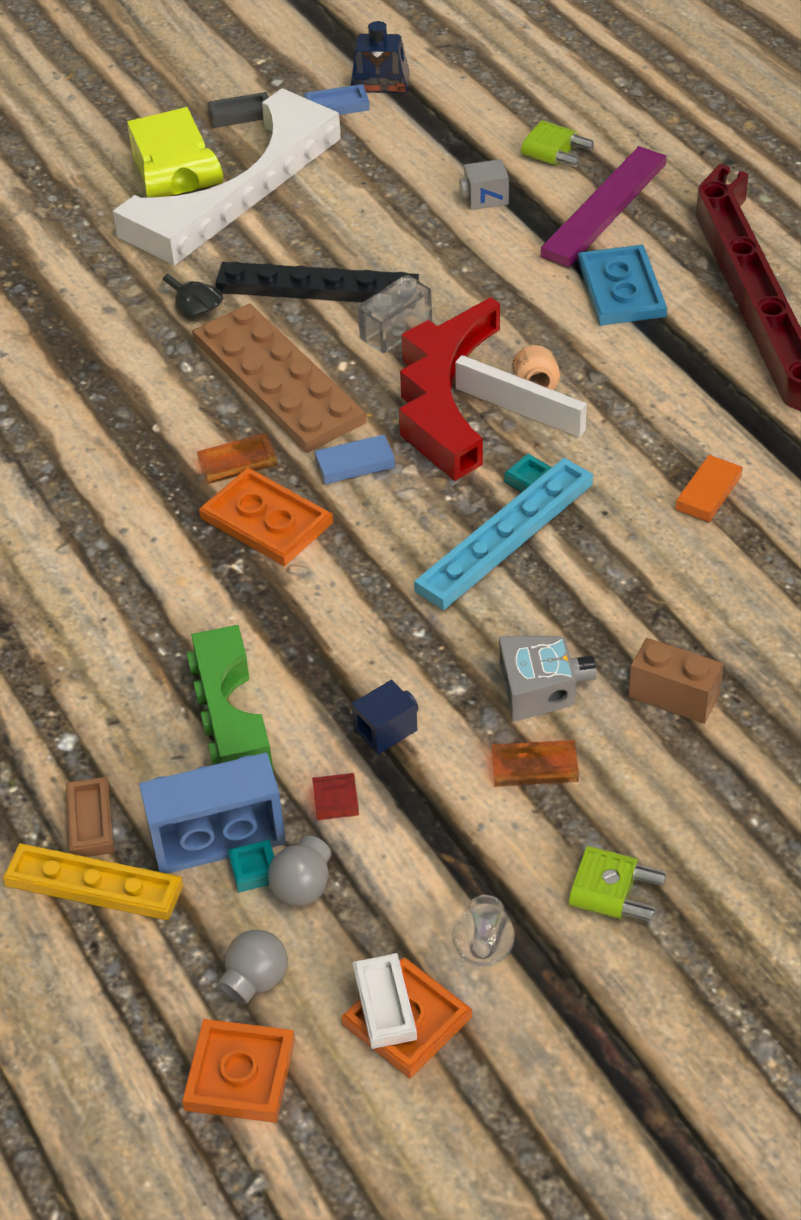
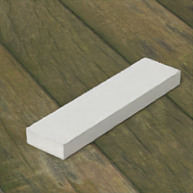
M463 355L455 362L457 390L579 438L586 431L587 403Z

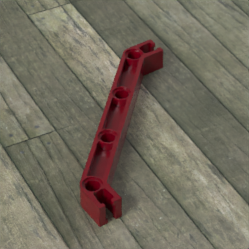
M719 164L698 187L696 219L782 400L791 408L801 411V327L740 207L746 201L749 173L740 171L738 177L731 184H726L730 167Z

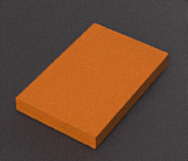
M249 467L199 508V515L202 520L283 566L292 561L333 524V513Z

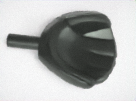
M168 273L163 278L167 284L177 291L175 296L177 311L190 321H194L199 315L213 310L223 300L222 292L211 285L197 281H187L182 285Z

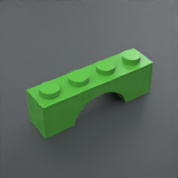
M239 625L191 634L194 650L186 653L191 675L199 674L200 680L193 681L198 705L206 704L207 711L200 712L205 736L213 735L215 742L208 743L212 765L237 760L243 756H253L267 752L273 770L271 749L262 714L243 712L227 702L229 696L237 687L250 680L247 657Z

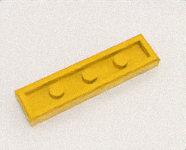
M19 843L3 876L6 887L166 921L170 920L183 888L181 876Z

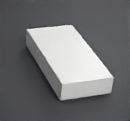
M398 953L353 962V971L371 1049L417 1040V1031Z

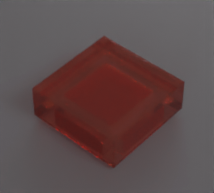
M354 773L312 778L317 820L359 815Z

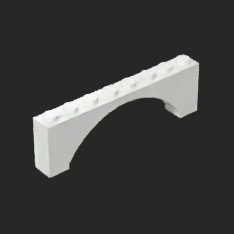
M281 88L262 102L264 128L271 132L272 137L266 151L255 164L237 177L206 190L169 197L140 198L134 195L113 210L117 238L175 266L341 139L339 113Z

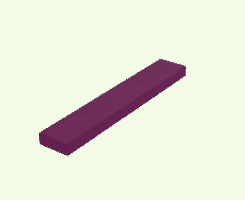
M638 146L541 247V257L570 267L578 259V253L584 252L666 165L667 155Z

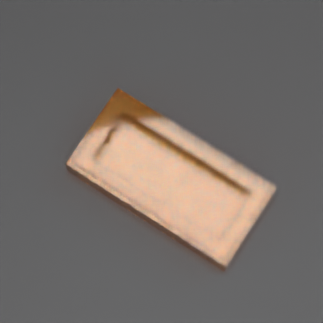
M266 433L197 451L198 462L208 484L237 477L247 467L254 471H259L278 465L277 455Z
M575 740L491 745L494 787L579 782Z

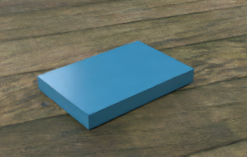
M644 245L578 253V264L599 326L667 317V306Z

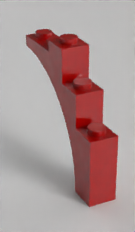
M492 297L445 321L439 326L428 319L401 334L402 361L408 366L400 370L401 398L407 402L406 405L399 408L400 436L454 481L483 465V438L471 428L461 415L455 404L451 389L456 377L455 362L461 355L468 357L483 341L500 331V303Z

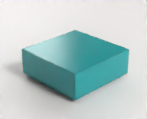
M528 453L504 473V482L523 492L552 467Z
M270 839L227 850L238 893L269 885L268 869L272 859L275 857Z

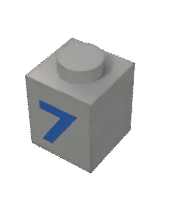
M502 159L464 165V178L459 179L460 193L462 198L467 197L471 210L509 205V177Z

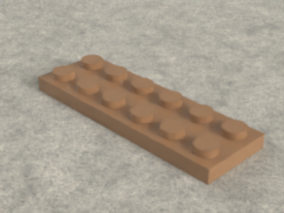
M249 303L192 330L194 342L306 453L367 423L366 412L252 304Z

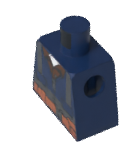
M382 21L371 22L368 25V34L361 33L358 35L351 86L363 84L366 93H408L410 71L402 37L398 34H387V26Z

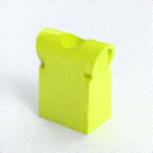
M188 107L127 121L132 157L145 182L147 198L169 197L222 184L223 172L221 165L212 150L205 148L202 136Z

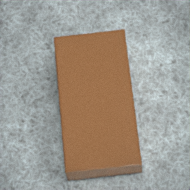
M108 777L67 782L66 799L70 854L91 857L115 853Z

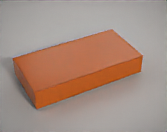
M708 455L677 498L675 510L710 523L742 477L743 467Z

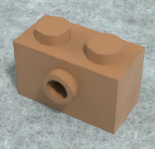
M646 637L631 664L628 697L705 724L720 696L724 663Z

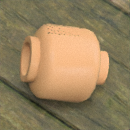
M531 345L524 347L514 357L511 367L513 375L555 390L559 384L560 371L556 358L549 349L543 346Z

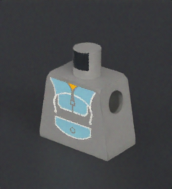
M561 636L499 637V665L512 722L570 707L575 703L576 682L596 680V665L593 655L570 658L566 639Z

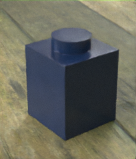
M391 679L352 703L354 730L377 754H380L418 731L417 712L419 707L417 701L409 691H403Z

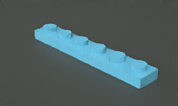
M563 458L414 581L415 592L444 611L593 485V474L570 460Z

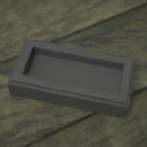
M267 92L207 102L213 128L264 120L262 102L269 98Z

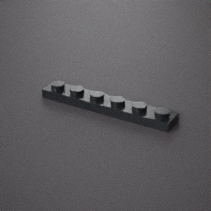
M234 261L221 263L215 285L223 294L415 306L420 282L419 274L405 272L285 266L269 263L253 264Z

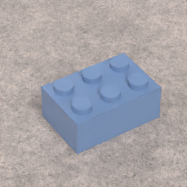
M267 752L253 756H243L237 760L212 766H202L196 770L171 776H161L139 783L159 872L168 874L228 859V849L270 839L272 847L286 844L279 790Z

